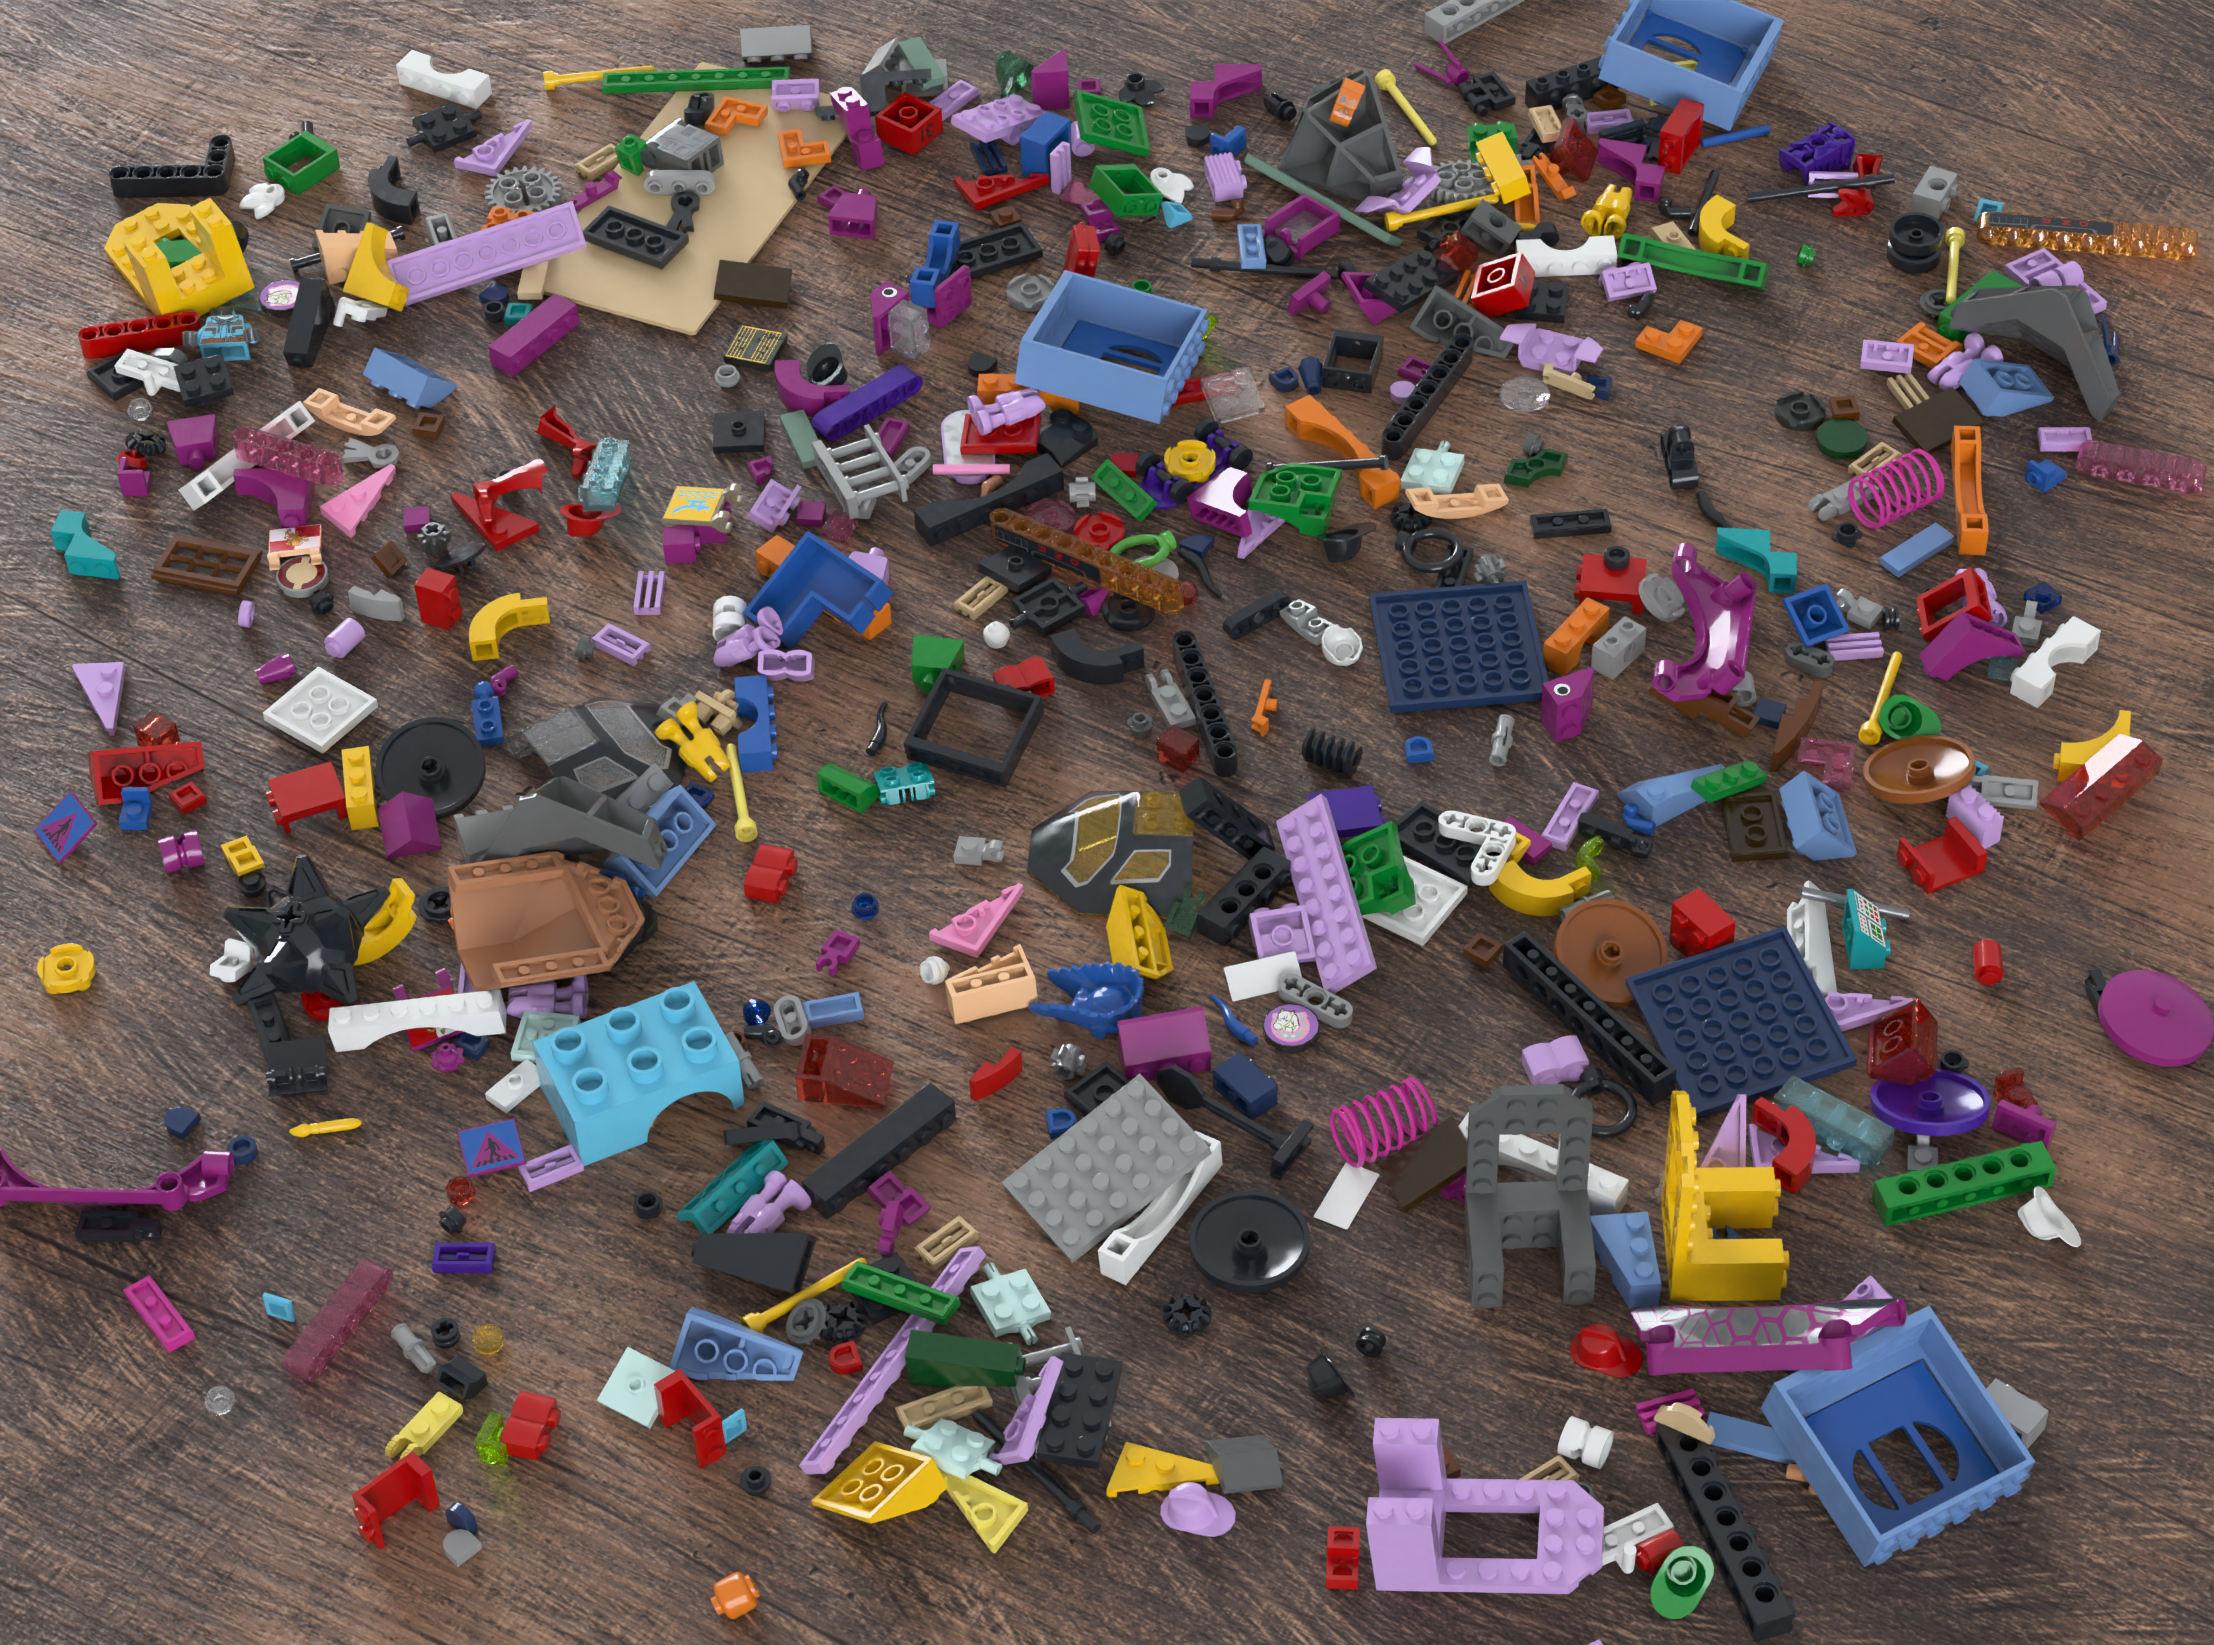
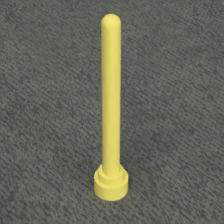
M1389 69L1378 72L1375 82L1379 88L1391 94L1430 146H1434L1437 143V139L1396 87V78Z
M1959 227L1948 229L1945 236V243L1950 248L1946 302L1948 304H1952L1956 300L1959 250L1965 243V232Z
M730 743L726 746V754L732 765L729 770L738 814V820L734 826L735 834L739 841L750 842L758 835L755 821L749 818L737 748L734 744Z

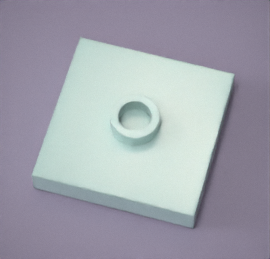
M627 1347L597 1401L650 1429L659 1414L654 1384L675 1371Z

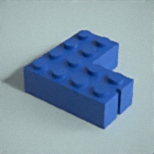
M807 531L746 607L743 614L755 627L760 626L757 620L759 610L764 607L773 608L778 614L783 627V634L778 636L781 641L780 644L792 651L823 610L859 634H862L875 618L874 610L879 612L894 593L882 579Z

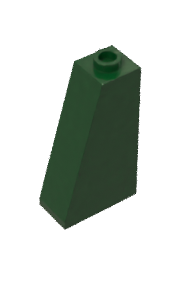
M911 1330L905 1353L910 1383L914 1386L1016 1387L1018 1376L1024 1375L1026 1358L1021 1355L1020 1345Z

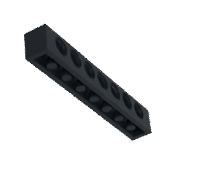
M1527 931L1504 943L1502 966L1652 1106L1671 1095L1672 1091H1675L1677 1069Z
M1656 1423L1654 1442L1754 1642L1791 1632L1792 1619L1795 1618L1794 1606L1790 1599H1785L1782 1593L1780 1578L1776 1573H1772L1765 1549L1759 1548L1756 1542L1754 1527L1751 1523L1746 1522L1739 1498L1733 1497L1730 1491L1729 1478L1726 1473H1721L1714 1449H1709L1707 1443L1664 1424Z

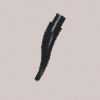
M1703 490L1696 493L1697 504L1704 516L1722 528H1732L1726 519L1713 507L1706 492Z
M1182 547L1178 552V556L1197 570L1208 590L1214 595L1221 597L1222 593L1215 589L1212 584L1209 569L1203 559L1195 552Z
M887 702L882 703L876 715V731L866 749V753L870 756H875L878 750L882 749L887 738V725L884 720V710L888 705Z

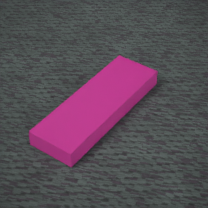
M150 1275L123 1289L125 1297L168 1353L195 1339L192 1329Z

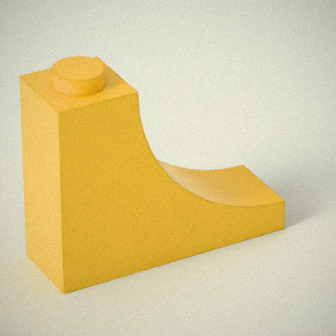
M367 222L343 292L402 312L410 289L396 281L387 266L385 242L388 230Z
M2120 710L2115 725L2098 738L2078 743L2062 742L2060 753H2054L2052 769L2058 770L2057 781L2124 789L2128 770L2131 711Z

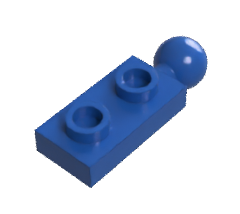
M480 681L474 686L473 695L476 700H471L476 738L481 747L505 744L498 696L493 697L495 691L492 684L487 681Z

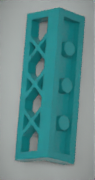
M774 1140L756 1141L675 1215L680 1221L692 1220L701 1234H712L742 1207L752 1195L754 1196L765 1186L764 1179L770 1171L780 1172L789 1162Z

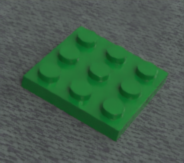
M1076 89L1073 99L1082 141L1105 146L1112 150L1125 151L1132 155L1147 157L1150 146L1142 106Z

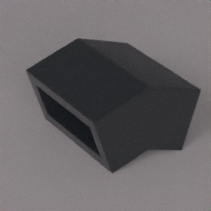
M458 1355L448 1364L440 1366L435 1383L462 1400L476 1397L488 1385L486 1373Z

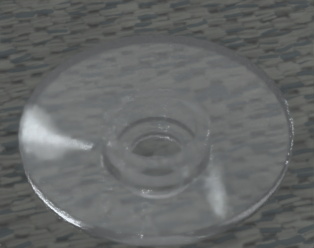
M1521 376L1506 381L1501 386L1499 395L1501 402L1509 409L1518 412H1533L1547 405L1550 400V389L1543 381L1537 378Z

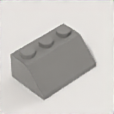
M810 25L740 29L742 58L747 60V63H761V59L769 58L771 62L785 61L784 58L794 57L795 61L808 60L807 56H812V31Z

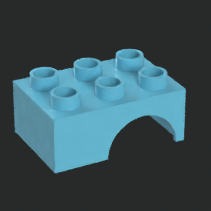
M695 981L680 987L670 988L664 993L626 1007L616 1008L605 1015L572 1027L560 1029L554 1034L532 1041L540 1087L570 1144L573 1145L580 1157L583 1166L648 1142V1132L655 1118L667 1106L684 1096L697 1092L712 1091L727 1096L731 1100L734 1109L745 1105L739 1059Z

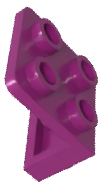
M963 265L935 289L936 308L920 307L918 309V318L941 329L964 309L968 308L972 304L970 267Z

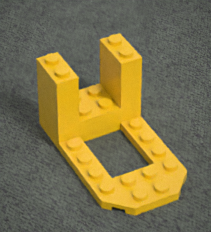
M211 198L201 201L193 207L186 204L157 203L147 207L145 210L115 224L104 247L106 255L155 316L195 311L200 317L255 288L232 223ZM181 235L202 252L170 269L166 256L157 247L156 243L163 238L172 240Z
M1672 1091L1661 1201L1670 1301L1780 1300L1781 1288L1787 1287V1273L1784 1269H1789V1252L1783 1251L1782 1239H1713L1712 1229L1714 1226H1716V1229H1725L1726 1225L1732 1229L1772 1228L1773 1216H1778V1198L1775 1197L1781 1196L1780 1179H1775L1774 1167L1696 1168L1697 1157L1694 1150H1698L1699 1137L1698 1131H1694L1692 1127L1696 1126V1108L1691 1107L1688 1093L1685 1091Z

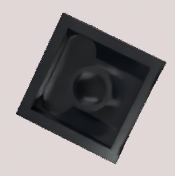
M1058 409L1051 413L1050 422L1040 429L1037 451L1042 455L1048 453L1061 468H1064L1097 446L1098 436L1088 422L1069 410Z

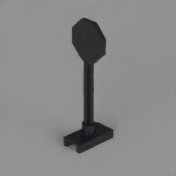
M1176 1065L1161 1067L1157 1072V1085L1169 1101L1185 1110L1197 1109L1203 1106L1215 1115L1269 1144L1271 1149L1277 1151L1272 1158L1270 1176L1279 1181L1312 1141V1138L1307 1135L1313 1129L1314 1124L1305 1119L1288 1138L1279 1132H1272L1221 1102L1208 1097L1195 1077Z

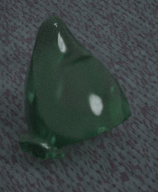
M1011 50L1000 53L995 63V74L1000 86V99L1009 97L1022 89L1028 80H1031V71L1034 70L1032 64L1021 57L1012 55Z

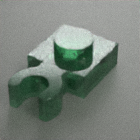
M1186 885L1182 891L1184 899L1182 904L1174 901L1163 927L1191 939L1197 926V913L1199 911L1196 910V907L1204 902L1206 893L1200 890L1198 896L1192 899L1190 898V893L1193 888Z

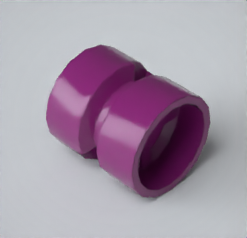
M197 830L182 833L178 839L174 836L158 839L166 873L182 870L183 865L191 868L205 864Z

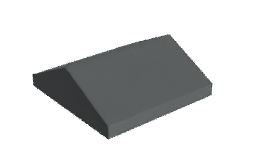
M326 203L317 230H323L324 233H337L338 230H345L346 233L360 234V231H364L366 223L371 222V212ZM315 235L312 248L319 250L317 236Z
M1263 1435L1205 1441V1448L1224 1494L1282 1487L1283 1481L1277 1449Z

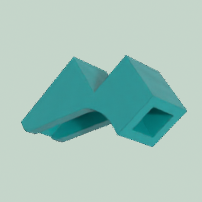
M61 510L51 529V535L55 550L66 551L64 556L69 574L119 579L121 574L117 566L116 554L89 537L90 528L86 513Z
M1717 527L1715 546L1717 554L1762 574L1767 581L1768 593L1795 594L1797 553L1770 552V530Z

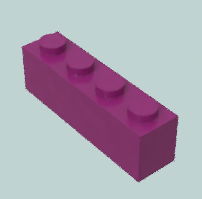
M554 293L488 346L491 365L514 377L579 324L577 304Z

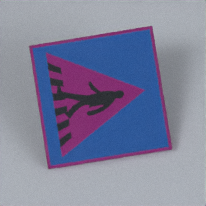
M69 791L36 827L34 832L56 861L62 864L96 827L97 823L76 795Z
M515 1118L457 1131L469 1178L527 1164Z

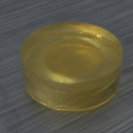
M483 1324L473 1332L474 1348L481 1354L496 1353L504 1344L502 1330L495 1324Z

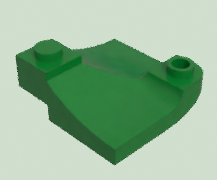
M1292 463L1281 465L1267 472L1264 471L1261 473L1249 499V510L1267 513L1283 519L1297 527L1299 534L1317 537V535L1327 533L1331 523V514L1336 494L1342 480V469Z
M1390 821L1341 845L1361 915L1390 912L1393 915L1416 904L1414 881L1411 880L1404 861L1398 826Z

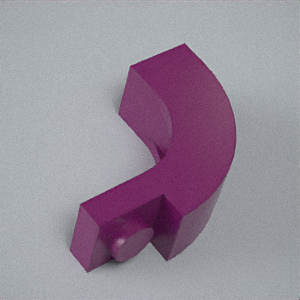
M800 360L775 361L778 396L782 403L792 411L804 409L807 416L814 417L822 409L850 394L849 385L823 386L805 381L801 376Z

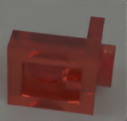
M2021 1067L2003 1071L1996 1076L1993 1096L1998 1103L2003 1099L2024 1109L2030 1104H2038L2023 1083L2024 1071Z

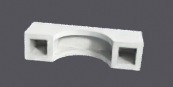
M411 50L396 65L399 84L477 109L492 94L489 75L472 69L457 74L439 73L433 69L431 56Z
M1614 235L1589 237L1583 246L1573 250L1553 249L1544 244L1541 239L1516 240L1515 254L1523 253L1534 269L1535 277L1601 274L1604 269L1617 265Z
M2074 616L2066 624L2062 623L2051 638L2045 639L2041 648L2036 653L2032 652L2029 655L2026 663L2013 671L2010 677L2012 682L2010 694L2038 708L2053 694L2056 674L2051 667L2064 662L2083 664L2098 649L2101 630Z

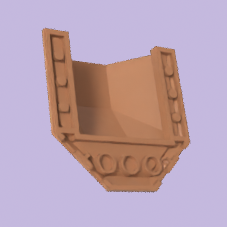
M558 851L447 867L457 954L474 992L610 971L645 921L626 880L617 876L614 879L600 874V869L581 861L578 864L564 859L565 854Z

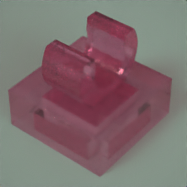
M833 509L827 516L828 520L821 527L823 536L845 543L858 528L857 520H850L847 513L842 515L837 513L836 509Z

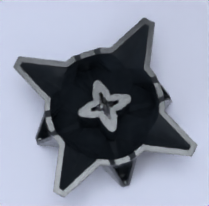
M308 854L296 856L288 891L272 885L265 890L267 907L228 906L224 911L223 917L255 952L257 961L254 968L232 997L233 1001L237 1006L248 1003L247 1001L277 991L283 993L303 992L307 994L319 991L345 1006H353L359 1001L353 965L358 959V950L364 937V927L391 893L385 886L342 899L334 895Z

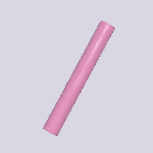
M933 464V475L1010 474V464Z

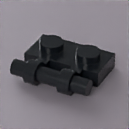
M1494 71L1473 77V84L1471 85L1462 82L1458 86L1461 97L1465 101H1469L1471 109L1475 113H1479L1480 116H1485L1488 113L1486 108L1488 106H1491L1496 111L1515 105L1516 97Z

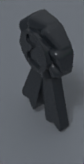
M1657 115V117L1649 118L1646 123L1645 134L1647 136L1639 144L1647 145L1649 161H1658L1660 130L1669 117Z
M691 191L679 192L671 198V208L674 214L666 227L678 231L682 223L683 233L688 231L694 232L691 215L699 210L700 197Z

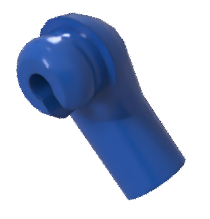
M1626 804L1622 813V819L1626 827L1632 829L1633 832L1653 836L1656 830V823L1642 820L1636 804Z

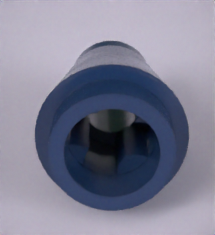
M1316 357L1302 359L1298 367L1309 395H1317L1322 390L1323 364Z

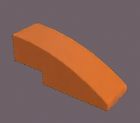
M1520 165L1526 175L1531 193L1512 201L1514 222L1538 225L1540 223L1535 165Z

